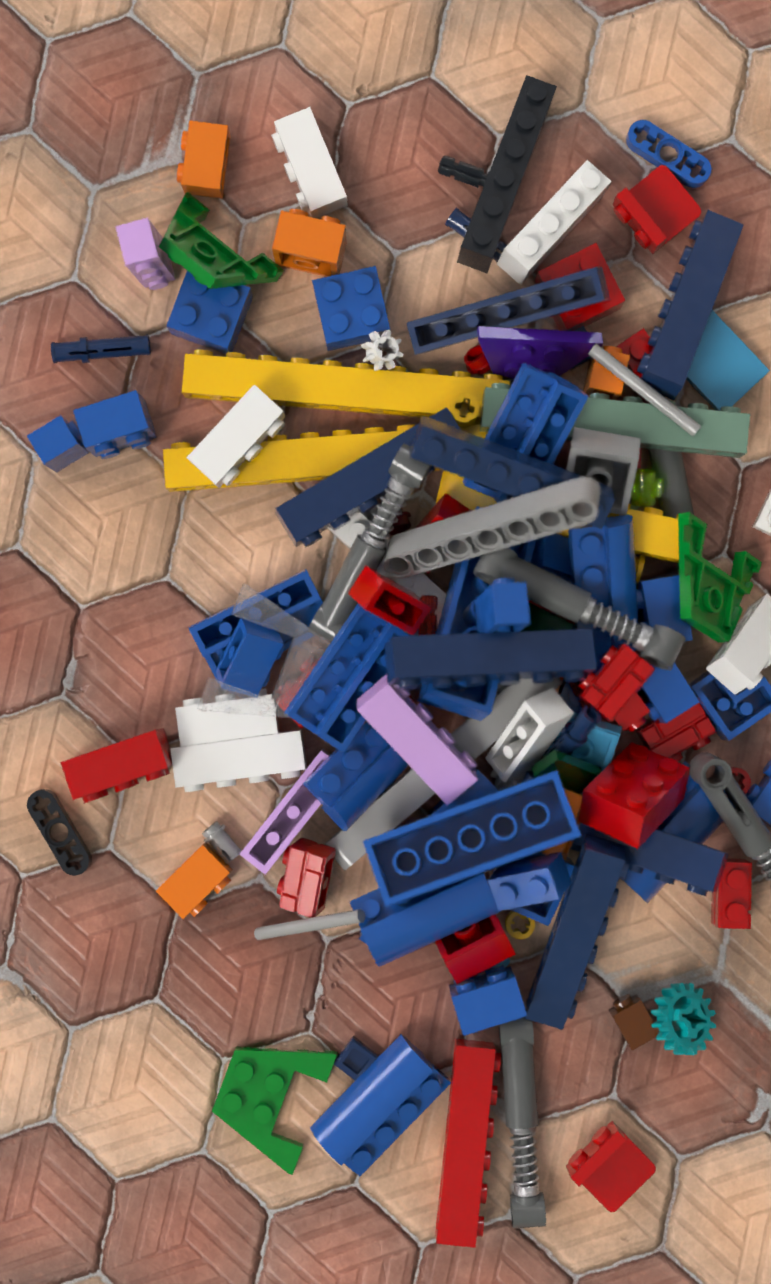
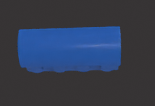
M523 363L484 439L553 465L587 401L588 395L576 385L552 372L548 374ZM463 479L466 487L493 497L496 503L515 498L512 495L472 480Z
M630 514L607 517L602 529L589 524L568 529L572 584L592 593L591 598L596 599L597 604L602 602L603 607L607 608L610 606L611 611H619L621 616L628 615L629 620L636 619L637 624H639L633 517ZM579 620L575 623V626H577L576 630L592 629L595 655L604 654L612 645L616 648L620 644L627 645L626 640L621 639L619 641V637L614 634L610 637V632L606 630L602 632V628L598 626L594 628V624L590 622L585 624ZM629 643V645H627L634 652L638 650L632 647V643Z
M307 569L189 626L188 629L219 683L215 670L241 617L277 627L284 643L283 651L315 636L308 632V628L323 601Z
M358 603L284 713L344 753L366 721L357 711V699L387 674L386 642L391 637L410 635L365 610Z
M366 720L346 751L343 753L336 749L303 785L323 805L321 808L342 831H347L409 765Z
M684 761L683 765L689 767V764ZM689 774L683 801L657 829L703 844L724 821L700 785ZM643 869L642 874L628 870L626 877L622 879L646 903H649L666 884L655 879L656 872Z
M484 873L392 906L385 907L379 888L350 901L353 910L362 909L365 913V921L359 923V926L378 967L501 912L498 911Z
M400 1034L371 1066L319 1117L310 1129L320 1145L341 1166L345 1164L358 1176H361L451 1082L444 1073L426 1059L422 1051Z

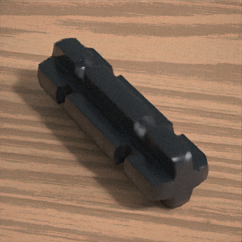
M446 155L441 158L438 166L439 174L447 177L453 175L455 180L477 188L479 185L484 187L488 177L484 169L463 161L457 163L454 158Z

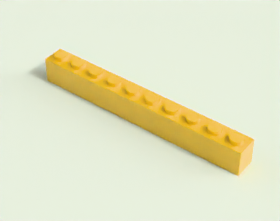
M197 349L194 350V354L185 353L182 393L185 398L238 402L255 384L277 406L422 418V416L429 418L446 407L449 410L454 397L462 393H469L476 398L480 405L476 420L481 422L485 387H491L492 383L510 385V381L503 380V376L497 374H485L483 379L471 378V373L454 371L451 376L438 375L439 371L435 369H419V373L406 372V368L401 366H395V368L390 370L374 371V365L367 363H356L355 368L342 367L341 362L325 360L323 365L310 364V360L305 358H291L290 362L277 361L278 357L271 355H259L257 360L246 359L245 354L237 352H227L226 357L213 356V352L209 350ZM462 404L461 408H455L460 411V417L466 418L467 413H473L468 410L469 405Z
M476 420L469 427H459L461 430L481 438H485L487 432H480V420ZM415 425L397 426V431L384 432L383 427L364 429L365 434H352L351 430H336L332 432V436L319 437L318 432H308L300 434V439L288 440L287 435H275L273 438L268 436V441H263L260 444L263 447L260 453L251 462L246 459L237 468L240 471L237 478L230 485L226 486L223 484L220 488L324 480ZM188 442L171 444V449H163L166 489L169 492L218 488L186 458L196 448L190 447ZM434 467L435 471H443L440 468Z

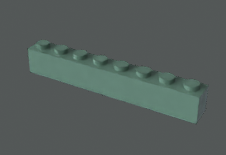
M492 383L491 387H485L480 432H488L511 385ZM591 393L590 398L588 397L566 438L567 441H572L574 427L641 438L640 448L740 458L747 454L750 414L741 413V408L729 406L721 407V411L708 410V405L701 403H690L688 408L678 407L701 425L697 433L691 436L652 404L642 403V398L626 396L623 397L622 401L609 400L610 395Z

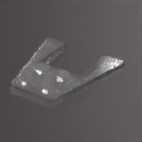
M242 583L231 615L292 636L293 639L271 699L208 677L197 709L200 711L291 718L284 711L331 642L253 590L247 584Z

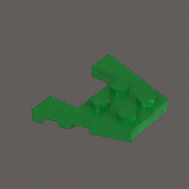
M185 193L159 245V248L167 253L173 262L183 266L194 276L197 282L206 285L210 289L279 281L284 270L264 253L257 255L249 261H245L202 226L200 222L206 219L210 210L190 193Z
M691 512L679 513L680 619L718 643L730 642L743 611V608L739 605L744 594H750L753 587L750 579L753 573L760 571L762 562L747 551L735 552L731 576L702 557L707 524Z
M236 1047L212 1112L284 1171L293 1175L303 1144L273 1133L272 1130L294 1072L297 1071L327 1083L337 1052L330 1050L318 1052L302 1049L290 1051L273 1048Z

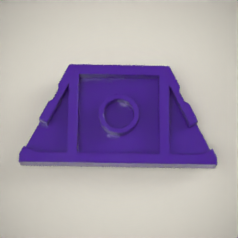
M478 326L477 328L478 341L493 374L511 379L516 378L523 363L548 374L552 372L561 376L589 356L588 353L595 344H598L600 347L603 345V337L600 332Z

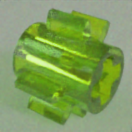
M636 469L631 492V504L635 506L655 505L656 497H662V494H664V478H656V470Z

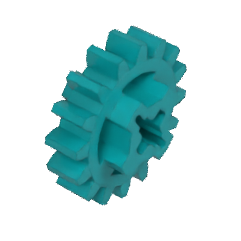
M693 983L670 984L669 988H662L663 997H655L654 999L658 1009L651 1010V1014L657 1016V1021L651 1024L652 1028H659L660 1031L656 1036L657 1041L665 1040L664 1049L673 1050L674 1055H697V1050L707 1049L704 1041L713 1040L709 1030L716 1028V1024L710 1020V1017L716 1013L714 1010L708 1009L711 999L702 998L704 990L702 988L694 989Z

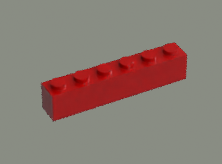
M455 1038L435 1230L436 1244L476 1248L477 1236H483L484 1216H479L480 1204H486L487 1183H482L483 1171H489L491 1151L486 1150L487 1138H493L494 1118H489L490 1105L496 1106L497 1085H492L493 1073H499L501 1053L496 1052L494 1042Z

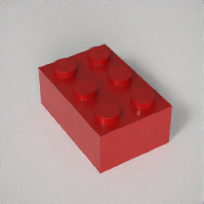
M164 728L155 729L60 762L72 799L75 800L82 797L84 803L109 795L107 788L114 786L115 792H119L138 785L139 777L145 776L148 782L170 774L168 767L173 766L171 747Z
M631 742L583 790L579 822L638 849L683 801L690 767L678 763L672 758H667L648 750L642 745Z

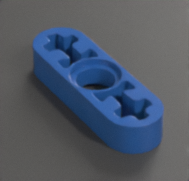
M638 120L630 126L626 136V143L631 151L656 167L660 165L667 166L678 181L690 188H698L705 184L711 174V164L706 157L647 120ZM642 130L648 133L646 136L647 140L638 143L636 141L637 134H640ZM656 138L661 141L657 144L654 152L649 151ZM665 146L673 147L677 152V159L673 162L664 161L660 156V149ZM683 156H686L687 160L681 170L677 169L676 167L680 164ZM698 165L701 167V175L693 178L690 176V168Z

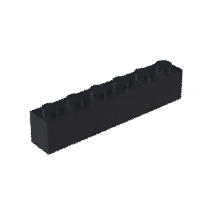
M526 75L462 242L457 263L488 274L551 107L557 86Z

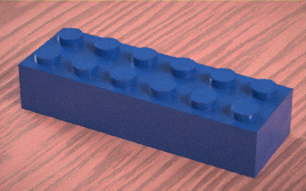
M536 539L508 548L513 550L519 558L531 562ZM480 556L455 563L436 635L478 633L475 600L490 586V584L480 580L473 574ZM499 680L487 681L486 685L476 687L466 686V682H453L454 685L447 688H433L432 683H423L421 686L418 702L482 721L492 712Z
M556 770L364 840L363 844L386 907L580 838L581 834Z

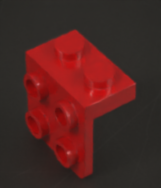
M665 165L657 167L630 190L625 187L615 196L613 202L615 207L613 210L622 223H627L632 228L637 242L644 249L648 248L652 254L698 219L702 212L699 205Z
M613 1121L607 1126L601 1127L593 1135L592 1141L585 1148L576 1151L566 1165L570 1178L579 1187L583 1185L609 1212L617 1211L656 1171L654 1163Z

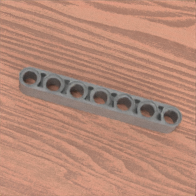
M580 477L396 534L389 540L384 560V570L392 577L406 578L588 524L594 521L598 514L600 485L592 478Z

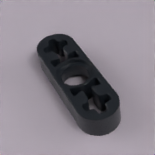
M48 789L32 793L27 801V809L63 871L73 876L87 871L92 863L91 853L57 795ZM39 796L42 799H50L51 803L47 808L51 815L57 811L60 817L50 820L46 825L43 819L49 816L44 809L38 811L35 806L39 803L37 798ZM55 823H62L68 828V837L64 841H56L52 837L51 828ZM73 839L77 845L70 848L75 855L82 854L84 858L80 862L82 866L80 869L77 865H69L68 861L72 856L68 849L63 852L59 849V847L72 842Z

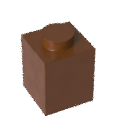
M627 994L613 1002L614 1007L609 1009V1012L632 1051L656 1038L659 1030L652 1028L651 1024L654 1022L637 994L632 997L630 994Z

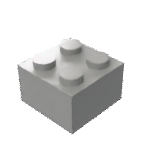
M574 427L566 470L592 478L597 482L612 487L616 499L609 513L626 515L639 460L641 438Z

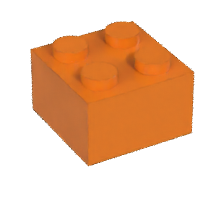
M290 209L289 212L281 210L272 246L275 263L281 267L324 277L340 274L347 244L346 225L341 224L339 219L330 216H322L321 219L308 217L309 214L303 210Z

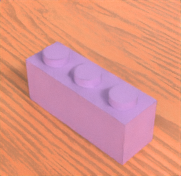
M149 218L115 226L125 266L144 288L149 287L150 290H157L168 286L169 281L176 280L168 254L159 248L162 236Z

